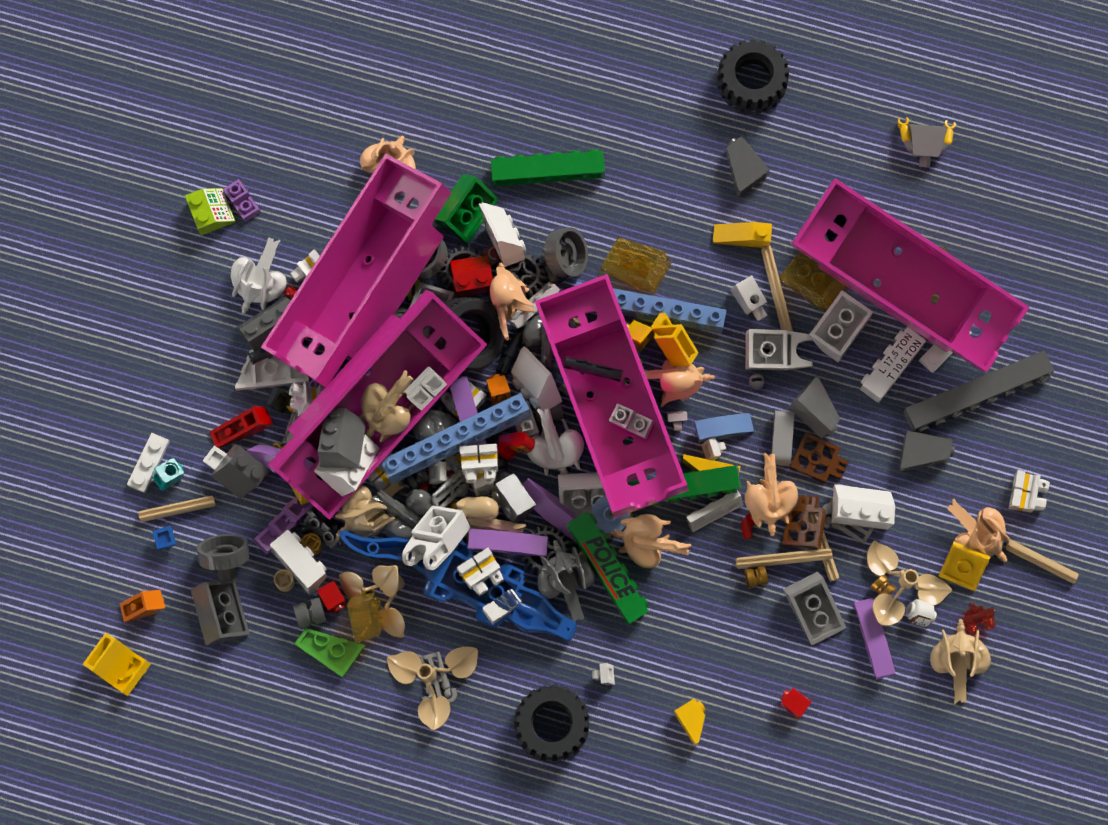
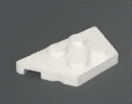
M247 356V361L243 365L235 389L246 390L292 385L293 383L303 384L305 380L309 383V378L274 356L271 359H264L254 365L251 363L249 356Z

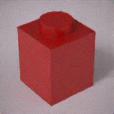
M334 581L317 590L329 613H337L344 609V605L347 604Z
M794 688L790 692L786 689L780 697V700H782L780 706L798 720L812 703V701Z

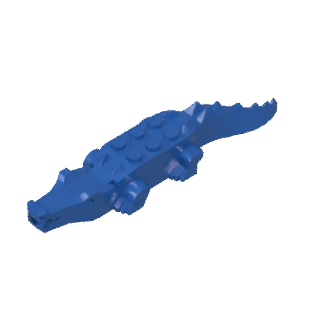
M341 530L339 533L341 539L356 552L366 556L391 558L402 562L403 550L410 540L397 537L371 539L357 536L346 530ZM463 541L458 543L451 554L435 570L426 569L423 559L411 566L425 576L427 582L423 592L427 597L442 602L452 597L476 609L477 621L487 626L497 628L498 624L501 625L502 622L507 620L525 633H546L560 638L566 643L572 640L576 632V622L556 611L543 594L524 587V571L512 565L504 564L500 566L503 581L498 585L494 586L490 578L483 581L488 588V591L479 596L473 589L470 590L457 572L458 566L473 558V550L468 549V544ZM412 552L409 553L408 560L411 559ZM513 589L522 602L493 625L482 611V608L505 592Z

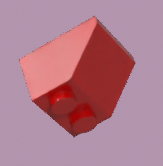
M488 255L450 261L457 298L490 292L493 278Z

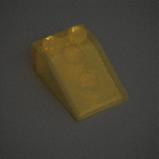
M618 237L602 264L601 270L637 289L655 294L672 262L665 251Z
M799 252L781 273L779 279L809 303L826 312L841 290L845 291L848 287L819 269L820 264Z

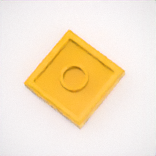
M953 542L939 577L975 591L990 560V556Z

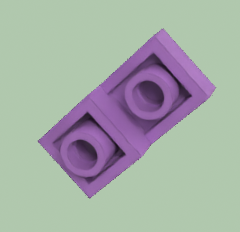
M239 179L223 189L244 222L261 213Z

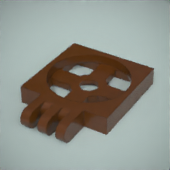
M805 432L790 468L826 483L829 475L842 480L843 475L837 473V471L845 473L846 468L840 466V464L848 466L849 462L837 456L841 447ZM808 443H817L815 450L809 451L803 448ZM824 446L830 451L831 460L823 457L822 451ZM813 454H817L819 456L818 461L812 460ZM799 455L808 459L809 464L806 469L801 467L798 459ZM821 464L828 467L821 474L813 472L816 465Z
M799 495L797 507H794L791 513L788 514L789 523L785 524L783 545L821 548L826 510L818 508L819 496H813L812 498V496L807 495L805 498L804 495ZM802 513L801 520H799L797 523L793 522V520L799 514ZM810 513H814L818 517L817 524L809 522ZM802 524H807V529L802 531ZM791 531L799 533L797 541L793 540ZM809 532H816L815 539L811 542H806L807 534Z

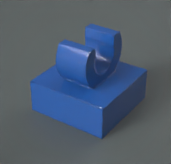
M172 526L152 531L158 551L177 545Z

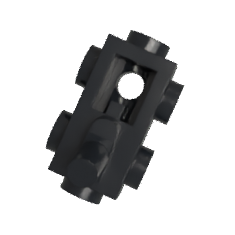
M315 506L306 513L308 517L304 521L306 525L301 527L302 534L312 531L331 549L337 544L341 546L344 543L341 537H336L338 530L340 531L344 527L341 523H338L333 518L329 520Z

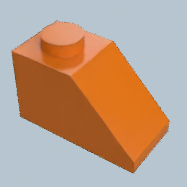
M492 375L486 380L492 406L511 398L505 375Z
M161 590L142 591L119 604L124 622L154 615L165 609Z

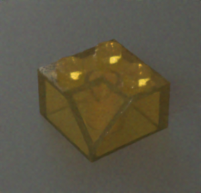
M375 593L352 596L347 607L355 643L380 635L382 628H384V621L382 616L379 617V598H375Z

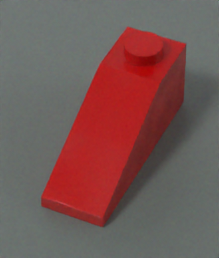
M254 406L211 430L210 434L214 445L217 448H222L257 434L273 425L266 407Z

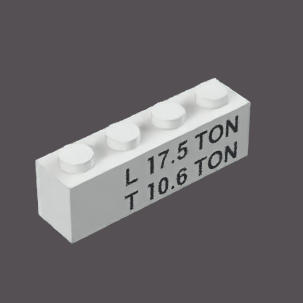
M909 327L905 331H899L894 338L896 340L893 346L889 344L883 352L885 357L882 360L878 359L872 367L874 371L871 375L867 373L860 382L863 384L860 390L877 403L883 399L926 342L924 338Z

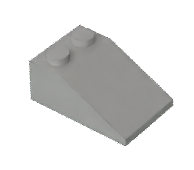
M818 572L783 589L811 645L846 628L827 584Z

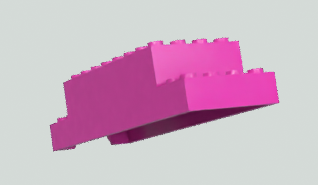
M385 154L261 348L326 387L345 358L352 359L392 314L396 313L444 238L431 224L452 192L441 182ZM399 193H405L406 196L401 204L398 203L396 196ZM413 199L418 200L417 208H408ZM371 257V261L367 263L368 258ZM306 338H311L313 340L307 349L304 348L303 341ZM322 344L325 347L324 353L316 355V350Z
M836 178L831 181L790 244L820 264L819 269L943 351L953 352L981 372H988L998 356L997 351L1000 346L1006 342L1010 331L1020 323L1029 309L1028 305ZM837 215H844L846 218L843 228L833 222ZM828 229L837 234L833 242H828L825 239V233ZM897 247L902 249V253L900 255H897L895 253V249ZM876 279H879L881 281V285L879 287H876L874 285V281ZM933 294L939 295V300L936 304L930 302ZM984 310L989 311L991 314L988 323L978 318ZM973 325L982 330L977 338H973L970 335V329Z
M608 274L536 300L535 304L614 518L689 491ZM589 312L597 313V319L588 323L585 314ZM578 317L581 326L570 328L568 325L569 321ZM566 356L580 360L587 359L588 362L623 370L621 381L617 382L586 373L583 375L578 371L565 369ZM629 378L630 383L628 385L623 384V379ZM589 391L594 393L592 398L586 396ZM617 403L655 422L647 439L635 435L609 421ZM627 438L634 439L633 443L629 445H624L623 440ZM657 472L655 478L647 481L646 475ZM637 478L640 483L634 486L627 484V482Z
M426 290L401 318L392 314L288 428V431L294 437L268 465L330 520L355 491L341 496L328 483L320 480L314 472L319 464L318 448L324 418L333 408H346L359 417L363 413L361 398L365 388L370 384L378 383L383 385L389 393L396 381L402 376L404 370L407 371V376L413 378L408 387L428 366L447 383L435 397L432 395L433 399L422 411L416 406L413 407L410 412V423L404 431L390 436L383 442H380L382 434L377 431L374 432V435L371 436L372 438L369 439L379 447V450L358 485V489L487 344L434 293ZM425 326H431L435 330L428 339L423 335V328ZM442 336L446 340V346L443 349H438L434 344ZM371 368V374L366 375L365 373ZM405 394L399 398L395 406H402L408 409L413 403ZM366 421V430H365V433H366L367 430L370 428L367 421ZM307 457H313L317 461L310 469L304 465V460Z

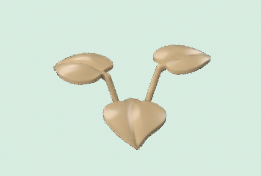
M875 540L871 543L867 552V564L871 572L877 576H882L886 572L889 575H901L899 578L901 588L894 598L889 594H880L873 601V613L880 625L891 626L902 619L905 613V606L902 602L897 601V598L905 589H910L914 586L918 590V598L932 603L933 606L939 604L952 592L951 587L934 575L923 574L919 576L913 569L892 571L898 565L897 554L888 546L882 545Z
M377 566L374 568L372 576L376 585L367 588L363 587V580L359 575L353 572H342L339 575V582L343 592L349 599L359 601L364 597L363 592L380 587V590L385 595L390 597L384 606L385 609L378 611V620L381 627L388 634L403 638L405 629L404 619L398 610L389 608L390 603L397 596V591L405 585L403 578L398 575L397 566Z
M460 647L452 650L445 658V663L449 667L447 669L437 668L436 666L432 668L429 664H422L420 657L414 652L407 651L387 657L389 670L398 682L411 684L415 681L417 674L428 686L432 698H426L421 701L418 706V716L431 730H437L445 724L451 709L447 698L443 696L436 698L431 686V682L436 678V672L452 671L453 675L460 679L471 676L477 666L478 649L474 647Z

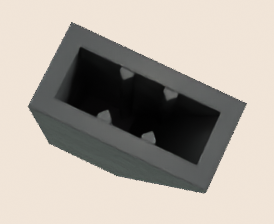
M742 136L737 140L736 138L732 139L727 144V161L738 197H741L769 175L770 170Z
M816 376L804 387L790 404L789 408L822 439L827 434L831 436L837 430L836 424L840 421V417L820 379Z
M907 431L904 436L898 472L946 463L954 455L955 446H952L953 440Z

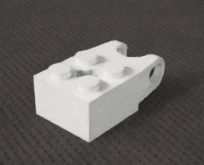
M749 329L746 331L745 370H792L812 367V361L801 359L796 353L798 343L812 341V339L809 337V334L787 330ZM765 346H767V349H770V352L767 354L762 350Z
M431 506L411 532L412 537L403 550V563L407 566H413L423 559L426 569L435 570L451 554L470 529L463 511ZM412 552V557L408 560V555Z

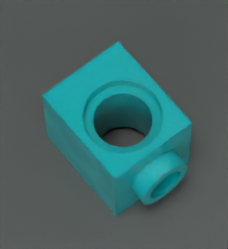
M172 458L155 467L151 476L161 491L181 481L184 469L179 462ZM166 471L171 472L173 475H167Z

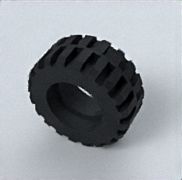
M750 39V42L747 43L746 40L739 41V46L734 44L730 47L729 51L723 54V59L720 60L718 68L717 86L721 90V97L727 99L726 103L729 106L733 104L735 110L739 112L743 109L747 114H750L751 111L759 114L762 112V109L768 111L772 109V105L776 106L780 102V98H783L788 85L789 69L787 68V59H783L784 54L780 50H775V45L771 43L769 46L764 40L756 42V39ZM756 64L763 67L769 73L770 82L763 88L749 89L738 82L736 71L744 65Z
M544 685L540 686L537 690L533 689L530 691V694L524 696L516 709L514 717L516 738L522 749L534 759L537 758L542 762L550 761L552 763H557L561 760L565 761L579 752V749L583 747L588 737L590 722L585 703L579 699L575 692L572 693L569 691V688L564 686L561 688L557 687V685L549 687ZM558 706L568 714L571 726L568 734L562 740L547 742L539 738L535 733L533 720L536 713L543 707Z

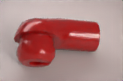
M750 512L741 521L743 539L753 538L751 528L755 523Z

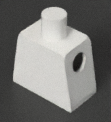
M752 275L736 284L730 290L747 315L752 312L757 321L767 316L762 307L767 301Z

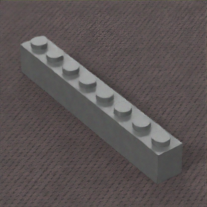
M1044 350L905 408L903 414L911 431L922 433L930 429L929 426L936 424V426L947 422L946 419L950 417L954 419L961 417L969 409L971 412L982 407L981 404L986 402L992 404L999 400L998 397L1003 395L1009 397L1015 394L1017 389L1023 388L1025 390L1032 387L1034 382H1045L1051 378L1050 376L1054 369Z

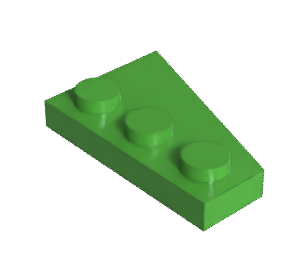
M305 628L295 642L297 647L342 678L365 648L364 644L351 642Z

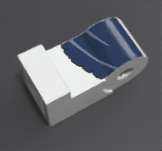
M510 589L490 604L484 606L482 611L494 625L522 601L513 589Z

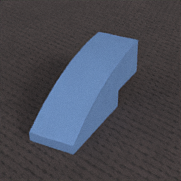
M750 413L708 418L695 421L694 423L699 443L705 442L709 438L715 437L718 441L754 432Z

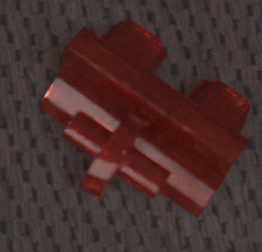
M972 602L969 603V610L964 611L965 617L960 618L965 623L967 635L974 636L977 630H979L977 625L983 623L986 631L996 627L995 610L993 607L984 610L982 605L976 607Z

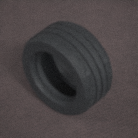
M454 298L445 302V305L459 318L466 313L473 316L480 328V338L487 344L467 366L465 371L480 370L492 364L498 357V354H500L504 341L497 310L493 305L479 298ZM431 326L429 327V335L435 331ZM441 336L434 345L438 349H443L446 346V340Z

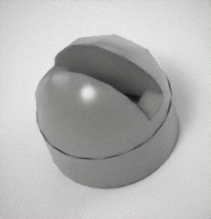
M753 374L749 379L750 387L754 390L761 389L764 385L763 376ZM753 379H761V380H762V381L752 382Z

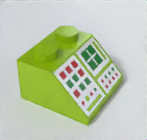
M223 188L200 189L185 195L200 236L236 223Z

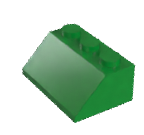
M462 174L434 221L442 229L468 244L484 221L479 204L486 203L494 206L498 198L476 176Z

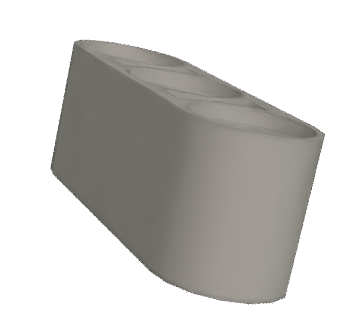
M776 410L774 412L771 454H775L776 465L790 466L794 412Z

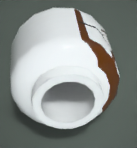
M916 599L907 606L906 617H908L910 623L927 627L936 619L937 613L934 611L932 603Z

